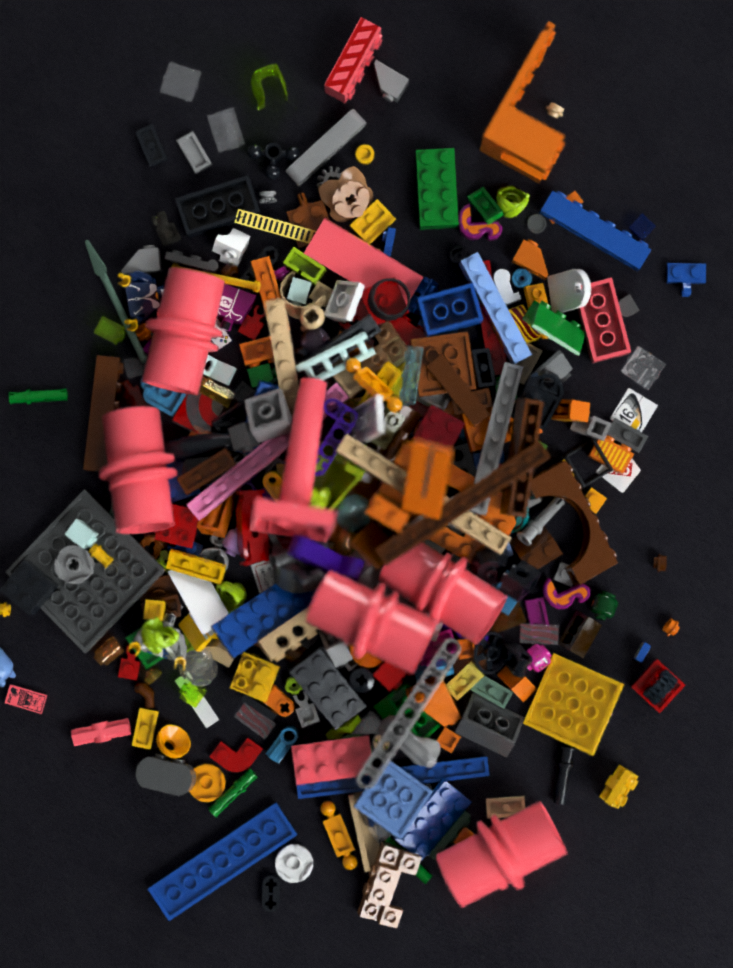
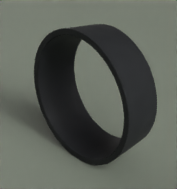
M393 278L383 279L371 287L368 294V304L373 314L378 318L386 321L397 320L406 313L409 307L410 292L407 286L400 280ZM385 281L398 283L407 294V306L398 314H386L375 303V291Z

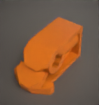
M236 492L198 521L197 528L202 534L225 538L235 504L238 503Z

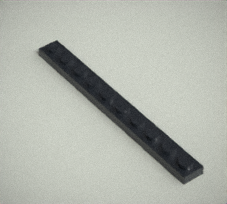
M369 314L296 363L295 366L364 331L368 336L367 339L363 340L365 343L382 330L371 314ZM355 344L347 348V353L356 349L357 345ZM339 353L329 357L331 364L341 359ZM322 362L311 366L315 375L325 370ZM296 369L299 385L300 380L308 378L304 370L298 372ZM278 377L274 378L269 383L277 384L279 387ZM255 392L212 420V425L219 433H229L228 428L245 422L247 418L245 400L254 397Z

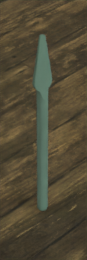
M85 240L95 274L100 276L140 361L145 364L147 356L135 331L127 330L131 324H124L128 317L106 273L107 268L89 240Z

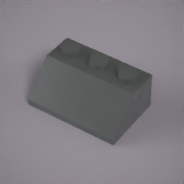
M472 693L455 733L507 758L516 743L525 717L506 708L503 709L486 698Z

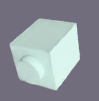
M293 277L287 301L296 306H306L312 282Z
M76 519L65 533L68 538L83 549L93 547L98 540L96 537L99 534L80 519Z

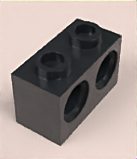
M468 443L452 447L453 452L460 451L463 458L461 461H454L452 458L451 463L475 476L476 468Z

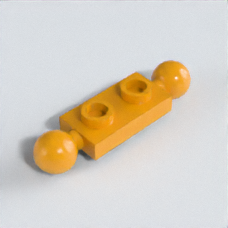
M350 358L346 361V370L350 373H356L353 378L372 397L382 395L383 402L387 403V408L390 412L396 413L401 410L402 401L397 397H392L394 392L368 367L362 369L360 361L356 358Z
M325 801L321 804L320 810L328 818L323 820L336 856L343 855L344 857L342 860L343 867L347 870H353L358 862L357 858L351 855L350 852L354 851L355 847L341 813L335 815V804L331 801Z

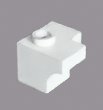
M233 228L228 235L218 234L212 251L221 255L220 262L238 267L247 249L250 236Z

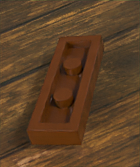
M225 448L178 477L177 480L186 495H189L237 464L228 449Z

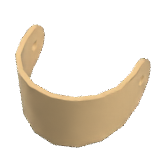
M291 271L281 282L280 294L281 298H284L286 313L295 319H300L301 310L305 306L293 305L284 297L293 277L296 276V273ZM322 295L311 305H317L321 308L327 297Z

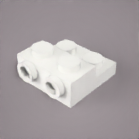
M337 280L324 313L325 317L336 322L346 323V321H352L365 285L359 282Z

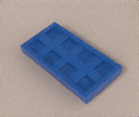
M442 779L432 790L433 793L403 839L399 840L393 836L408 851L419 854L422 857L421 861L472 803L445 779Z

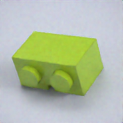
M295 247L292 248L283 262L286 267L299 274L301 271V276L307 281L312 282L315 286L326 272L324 266Z

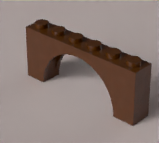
M560 461L532 477L529 500H535L543 496H554L566 501L577 512L583 527V542L577 557L570 565L565 567V570L573 585H581L617 564V555L610 548L607 542L608 537L599 526L598 517L592 513L590 509L591 504L584 497L581 491L582 486L573 475L572 466L566 461Z

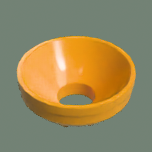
M166 725L157 734L156 739L159 749L170 758H180L190 749L191 741L188 734L177 725ZM165 742L171 743L174 749L168 750Z

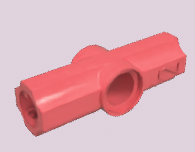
M128 718L111 722H98L91 724V726L71 730L74 746L92 742H106L112 740L111 738L132 734Z

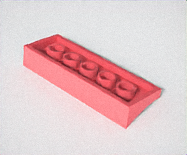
M327 218L323 219L304 251L305 255L345 279L365 285L364 289L373 286L380 280L395 277V279L400 280L407 286L411 299L423 279V276ZM398 284L405 304L407 306V294L403 287Z

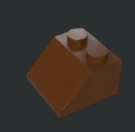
M545 526L542 527V533L534 537L530 546L523 544L517 536L509 541L519 560H524L536 569L541 568L563 554Z

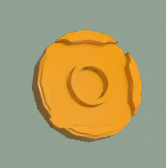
M205 763L195 767L196 783L190 794L200 802L215 801L225 790L226 779L224 773L213 764Z

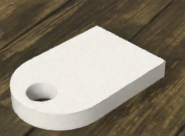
M571 269L547 277L553 312L558 310L564 313L582 308L588 303L591 294V284L583 270Z

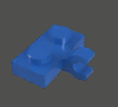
M667 263L666 283H682L681 296L690 297L691 284L706 283V264Z

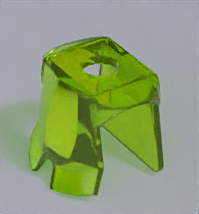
M277 64L265 66L254 71L252 74L251 85L254 96L258 101L257 110L265 107V93L261 80L267 76H276L279 79L285 99L288 100L286 84Z

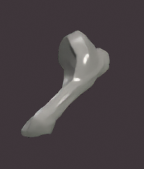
M395 715L386 717L378 726L381 736H384L395 719ZM401 725L394 728V734L397 736L401 735L404 731ZM411 731L399 748L414 764L429 768L437 763V758L441 752V746L438 741L416 736Z

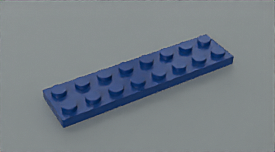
M275 802L150 886L148 891L168 921H170L298 834L277 802Z

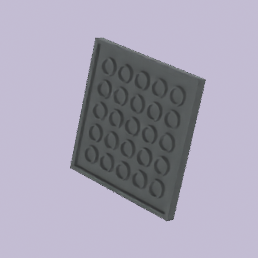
M84 489L5 573L10 577L23 560H28L54 580L59 586L42 605L41 609L84 653H87L166 569L131 534L117 533L114 517ZM76 519H80L99 533L95 544L101 545L102 549L114 560L105 568L93 557V574L80 584H70L58 577L54 563L63 548L70 545L79 546L68 538L65 533ZM73 559L70 568L76 570L79 562Z

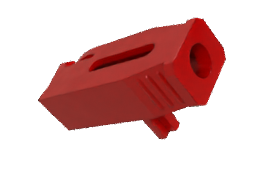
M265 490L236 491V495H239L236 508L237 543L241 558H245L244 561L239 562L241 566H249L260 561H269L268 534L250 531L256 498L263 499L262 494H265Z

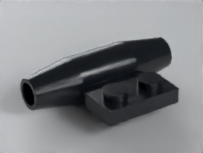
M229 433L182 436L164 442L165 453L173 454L175 459H185L182 467L183 474L225 448L229 452L234 451ZM219 475L206 484L214 483L223 475Z

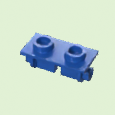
M424 277L416 292L420 294L419 297L437 293L439 285L433 279ZM413 294L408 311L420 318L416 305L418 296Z

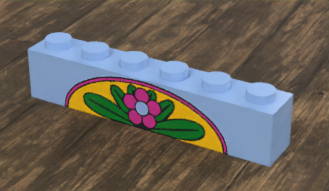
M477 252L461 260L459 266L469 284L473 283L478 302L510 363L517 364L529 358L532 354L479 253Z

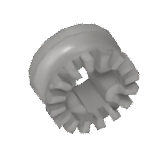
M276 191L259 192V196H261L260 203H267V201L268 203L277 202L276 198H274Z

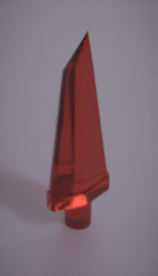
M129 380L124 381L122 385L126 392L122 395L132 408L148 407L138 385L133 387Z

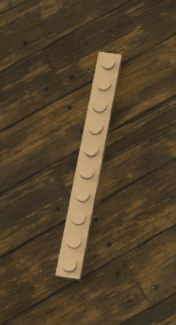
M346 434L335 452L404 494L408 472ZM446 496L444 498V503L450 500ZM470 511L451 523V525L499 555L503 553L511 537Z

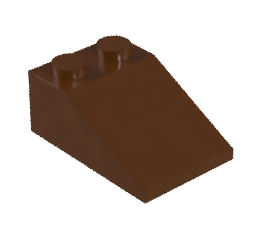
M374 518L349 545L379 570L384 565V562L375 549L397 534L388 531L386 524Z

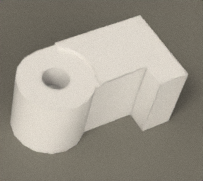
M499 269L493 276V282L504 303L507 306L519 302L521 298L519 292L513 294L509 282V272L505 269Z

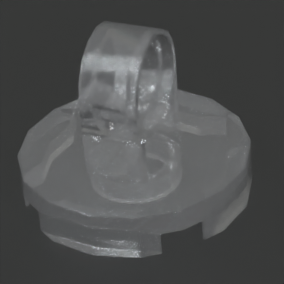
M195 650L188 651L185 659V670H183V665L179 664V671L184 679L187 678L194 686L202 687L209 685L218 673V665L212 658L211 651L209 650L199 652Z

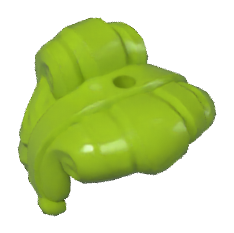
M514 186L502 187L497 192V205L503 211L504 217L513 218L520 214L527 206L530 194L516 189Z
M313 485L310 507L326 510L332 499L331 490L326 486L319 489Z
M223 581L221 585L216 584L215 590L229 614L244 605L247 599V592L242 584Z
M156 617L155 620L150 619L144 623L141 638L143 644L150 652L159 654L163 648L172 646L178 641L179 633L170 626L164 628L160 618Z

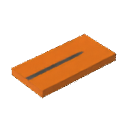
M418 439L413 441L402 504L403 510L440 519L453 449Z

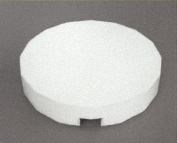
M289 844L278 852L275 859V868L283 880L289 883L301 882L310 875L313 869V858L306 847L299 844Z

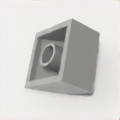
M281 388L245 400L250 431L258 443L291 432L293 419Z

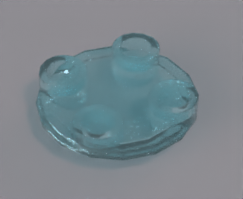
M358 494L350 495L338 506L336 513L337 522L347 532L360 529L365 524L370 523L372 516L366 514L370 504L364 496Z

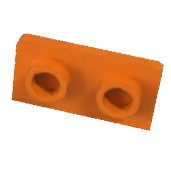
M271 336L239 344L245 367H257L261 365L260 363L266 361L269 364L275 363Z

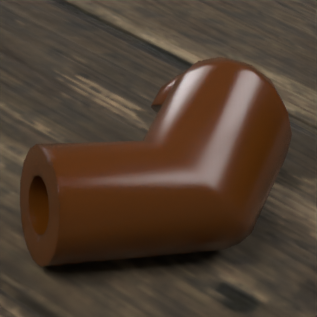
M144 682L136 683L134 690L145 698V708H154V690Z

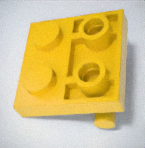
M243 652L230 688L260 701L267 702L280 666L260 658L255 653Z
M619 764L613 775H610L605 782L606 786L599 797L614 808L619 809L620 806L623 807L628 800L627 794L637 786V778L639 776Z

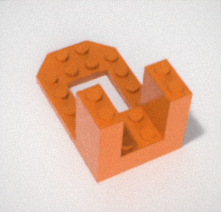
M551 22L547 23L546 29L541 32L486 130L479 150L537 183H540L542 179L546 180L553 164L557 161L559 153L565 145L562 142L564 135L520 112L514 106L523 97L525 91L522 89L532 81L534 77L532 72H534L535 68H539L547 47H550L556 34L554 31L555 24Z
M409 439L403 445L394 463L406 472L409 469L413 442ZM451 463L447 484L461 492L472 486L475 476ZM383 482L366 511V514L398 532L402 530L403 526L421 516V514L403 510L404 494ZM499 491L490 497L486 516L476 514V516L509 536L516 525L515 516L500 514L503 492ZM448 527L443 528L428 538L460 558L466 557L469 563H471L476 551L485 546L469 535L465 534L462 536Z

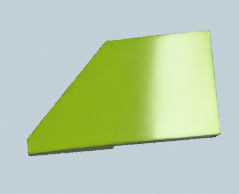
M359 715L352 717L337 730L332 727L326 734L327 738L341 739L345 733H352L361 722Z

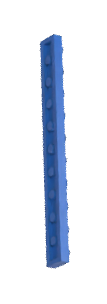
M487 756L440 761L431 768L417 764L399 766L422 784L440 782L442 779L451 781L490 776ZM370 775L363 776V785L369 783L371 780ZM357 777L297 785L298 799L364 790V788L358 785Z

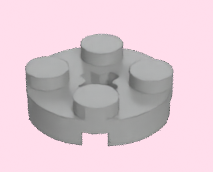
M67 546L59 552L57 559H55L56 574L67 583L80 584L86 581L94 572L93 557L90 556L91 554L87 549H83L80 546ZM73 559L79 562L76 570L70 568Z

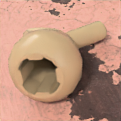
M317 305L305 306L300 313L301 330L306 332L319 328L326 318L325 311L323 312Z

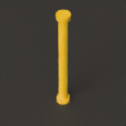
M177 263L172 264L173 268L189 269L215 276L225 281V284L252 289L253 292L257 293L260 290V281L252 282L182 267Z

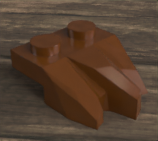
M168 573L162 574L140 597L143 615L145 601L156 600L166 602L165 613H173L175 616L181 617V603L178 590Z

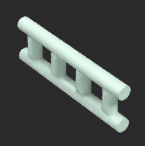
M364 331L295 367L298 372L304 370L308 378L324 381L346 370L345 363L350 359L346 351L347 348L355 344L357 345L360 354L352 358H356L360 362L375 355L376 352L373 347L367 349L363 340L367 339L368 336ZM339 353L343 362L333 367L329 357ZM322 362L326 371L315 375L311 366Z

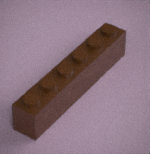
M100 355L96 357L83 470L99 472L102 467L108 465L102 417L120 408V401H117V396L122 390V382H119L120 374L124 373V363H121L122 359L118 357Z
M517 398L508 461L538 442L544 401ZM534 469L503 489L500 514L527 517Z

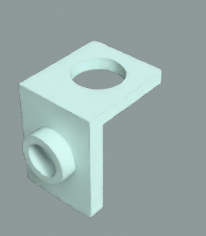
M208 355L206 363L208 361L211 363L207 370L204 369V375L229 386L237 368Z

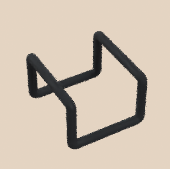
M594 438L563 455L567 463L572 466L573 473L582 488L613 471L612 466ZM593 443L608 469L584 483L569 456Z

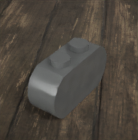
M155 753V756L144 758L138 764L136 779L143 788L181 796L190 792L195 786V770L190 764H186L184 759L174 758L170 760L166 759V755Z

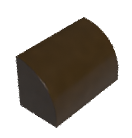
M576 610L557 644L584 658L602 625Z

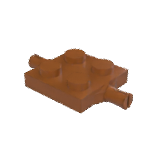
M301 193L302 198L298 194L300 206L287 212L290 224L317 231L324 218L329 220L323 201L307 203L305 193ZM296 240L299 249L309 245L308 243Z

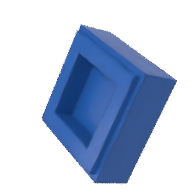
M642 641L633 658L643 662L651 645Z

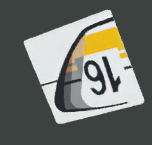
M628 388L610 419L613 421L616 418L642 432L656 410L657 405Z

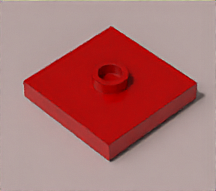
M385 281L377 287L374 298L377 307L382 312L395 315L406 308L405 301L396 282ZM371 287L363 290L361 299L367 314H371L376 323L382 325L387 321L378 318L371 311L368 304V294Z

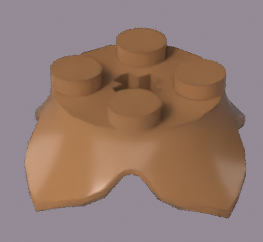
M355 166L345 169L341 173L340 179L328 180L318 187L321 200L330 208V215L337 222H345L355 217H361L373 201V191L367 186L363 173ZM352 195L350 200H346V197Z

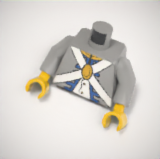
M165 613L164 622H162L164 628L167 626L174 628L179 633V639L174 645L163 648L159 654L154 655L175 661L174 669H176L177 664H182L183 670H185L187 653L185 637L180 633V629L173 627L177 616ZM142 629L139 630L133 643L128 647L127 652L129 653L130 649L134 648L136 650L135 656L139 654L140 650L153 654L143 644L141 638Z

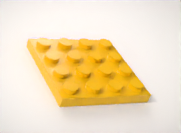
M553 653L551 663L545 671L523 724L594 756L624 684Z

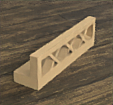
M360 791L349 793L348 797L364 870L368 872L371 871L370 867L374 865L380 845L375 825L374 827L365 826L361 812L353 807L363 792Z

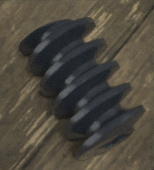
M358 666L350 674V685L355 691L366 692L373 686L374 676L370 669ZM360 675H364V678L367 679L363 684H360L359 680L356 679L360 678Z

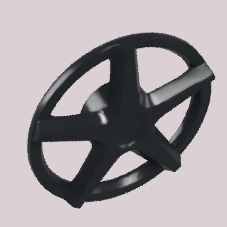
M488 631L480 641L484 649L480 655L477 656L480 642L474 646L472 661L477 669L484 674H494L504 665L502 661L497 669L492 670V661L499 659V650L496 647L498 641L501 639L503 644H506L504 638L497 632ZM488 635H496L492 643L489 645L485 640V637ZM486 659L487 671L480 666L479 661Z

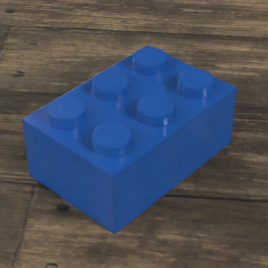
M473 283L416 299L425 337L445 334L483 322Z

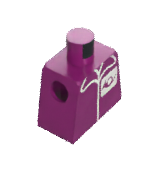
M225 284L217 317L222 318L219 328L230 332L233 323L242 325L256 302V295Z

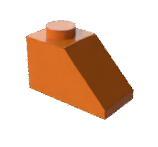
M530 239L528 241L523 240L512 263L545 280L548 272L541 249L537 247L538 244Z

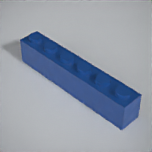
M560 191L551 192L540 211L541 215L638 272L651 251L646 242L642 240L636 241L632 238V234L625 230L621 232L615 228L616 225L608 220L604 222L599 219L600 216L594 211L590 210L588 212L583 209V205L579 202H571L566 199L567 196Z

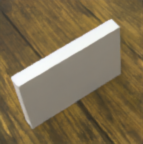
M375 395L353 408L358 415V419L351 430L352 438L364 445L385 434L382 395ZM350 412V423H351V422L354 421V418H355V416H354V414H353L352 412Z

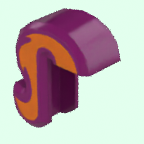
M470 204L463 206L460 210L458 228L466 239L477 240L484 234L488 235V241H494L500 237L502 225L498 221H494L489 225L486 222L471 223Z
M548 577L543 583L542 593L550 606L556 609H566L572 605L575 598H577L579 603L585 602L590 596V588L585 584L575 585L558 594L551 579Z

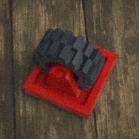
M656 659L634 682L631 688L658 713H661L685 687V684Z

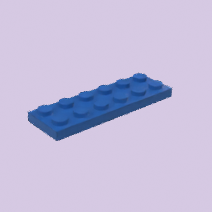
M274 584L213 624L211 628L233 659L309 607L319 587L310 592L293 593L283 590L277 584Z

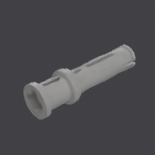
M554 497L534 520L528 521L527 527L522 532L517 533L518 539L526 546H530L534 537L542 533V527L565 505L563 500L556 504L560 498Z

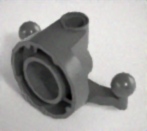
M268 534V542L272 549L269 559L272 565V577L275 584L281 589L293 593L310 592L320 587L326 573L288 555L290 546L284 549L277 537L284 538L286 536ZM314 541V542H316V543H318V544H320V545H322V546H324V547H326V548L329 549L328 542H327V543H323V542Z

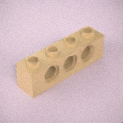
M311 605L258 641L257 644L270 662L273 660L276 662L280 661L286 656V651L289 649L292 651L296 650L302 645V640L305 638L310 640L318 634L316 632L318 628L306 623ZM294 627H300L302 629L303 634L301 636H295L292 632V629ZM278 638H284L287 642V645L285 647H279L276 643V640Z

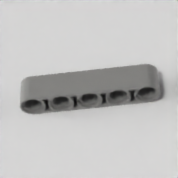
M352 109L292 163L285 172L300 186L362 130L367 122L355 109Z

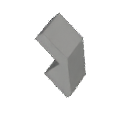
M589 416L588 422H573L570 430L588 438L604 441L612 423L595 416L593 418Z

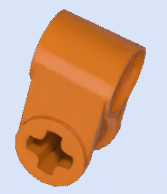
M273 684L267 702L264 703L280 716H289L295 710V704L278 686ZM286 703H288V709L290 711L286 710L285 712H283V706L281 704L285 705Z

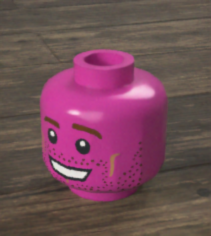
M534 644L526 650L533 658L532 663L527 667L529 671L533 669L535 672H540L551 663L550 657L552 655L543 644L541 646Z

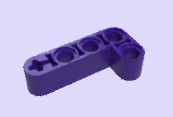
M334 398L325 401L324 411L327 415L336 419V422L318 450V455L320 454L323 458L328 459L329 462L326 463L324 461L321 466L324 468L323 471H315V476H321L326 472L337 454L335 451L343 438L336 439L333 436L334 430L337 428L342 429L345 437L346 434L349 435L358 419L355 410ZM331 401L336 402L338 405V409L334 413L327 410V404ZM346 412L354 414L353 422L347 423L344 421L343 416ZM331 445L334 448V453L331 456L325 455L323 452L324 446ZM318 456L316 464H318L321 460V458H318Z
M293 535L287 553L316 569L322 570L326 574L333 570L354 581H359L364 561L358 558L342 556L300 535Z

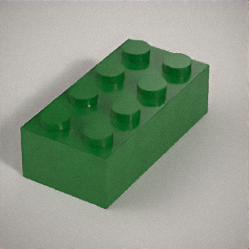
M454 148L416 150L420 230L458 228Z

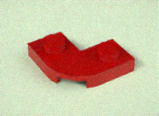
M249 737L237 752L221 741L209 757L228 771L242 772L252 765L264 748Z

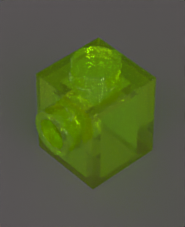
M191 680L188 684L186 682L183 684L179 691L181 693L179 698L196 708L208 690Z

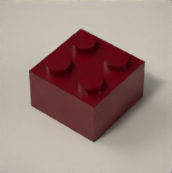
M430 405L410 441L413 442L415 439L452 449L465 423Z

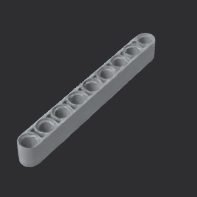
M447 639L438 650L358 774L357 783L360 787L371 789L382 776L460 655L461 646L456 639ZM451 643L457 645V650L454 653L447 652V646ZM439 660L446 661L444 669H437L436 664ZM429 676L436 678V682L432 686L426 685V679ZM422 692L425 694L423 702H416L415 696L417 693ZM407 709L414 710L413 718H405L404 713ZM401 725L404 731L401 735L397 736L394 734V728ZM386 742H392L393 749L390 752H385L383 749ZM376 758L382 760V766L378 769L373 767V761ZM363 776H371L372 781L369 785H363Z

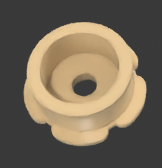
M551 102L549 107H546L549 110L548 115L556 119L559 116H563L564 108Z

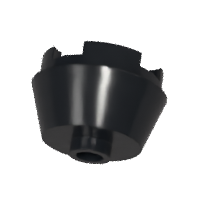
M486 546L478 549L471 561L473 574L490 585L499 583L502 575L507 572L509 567V559L504 551L499 555Z

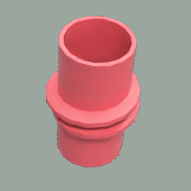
M169 268L160 307L157 310V319H149L145 324L146 328L153 332L142 378L143 383L173 392L199 395L208 353L218 352L219 349L211 340L212 338L222 337L223 334L222 331L215 327L225 281L194 270Z
M133 407L112 411L103 415L102 424L108 465L100 469L99 477L102 481L110 482L109 491L112 497L116 532L119 534H141L172 527L174 525L169 480L178 474L176 469L167 468L168 464L175 461V456L165 453L159 409L153 407Z
M424 542L389 565H384L378 578L380 584L383 583L386 585V588L393 592H398L399 596L415 605L417 611L437 620V625L443 623L475 645L490 630L508 597L497 588L466 569L468 562L466 557H462L459 561L454 562L452 561L451 554L443 555Z
M333 570L329 571L311 604L306 623L343 640L347 646L353 645V655L357 659L369 653L413 674L430 643L438 621L398 602L399 593L396 591L389 597L385 596L386 585L383 583L373 590Z
M541 801L502 821L496 815L491 816L492 826L487 827L482 821L477 822V834L436 855L445 880L462 907L498 889L504 890L510 883L519 890L524 888L523 876L567 854L565 845Z

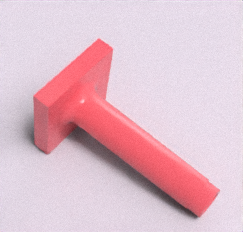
M302 378L300 380L279 502L256 498L250 531L292 538L293 535H300L312 541L327 543L333 529L336 511L310 507L324 415V403L326 401L327 383L325 381L315 378Z

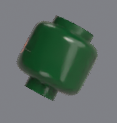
M601 591V593H597L594 596L590 610L595 614L594 617L596 619L605 621L606 618L614 617L618 606L615 595Z

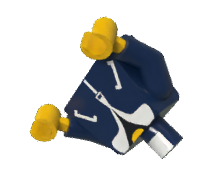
M139 270L127 273L126 275L123 273L118 274V277L123 279L118 284L126 289L130 318L133 317L132 320L126 319L124 321V324H131L130 328L127 329L128 331H136L138 325L156 313L160 307L159 298H162L165 287H157L154 277Z

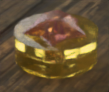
M158 667L156 669H149L144 678L147 685L152 684L162 675V671Z

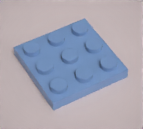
M390 762L376 785L371 789H364L353 807L397 839L402 840L433 791L396 764Z

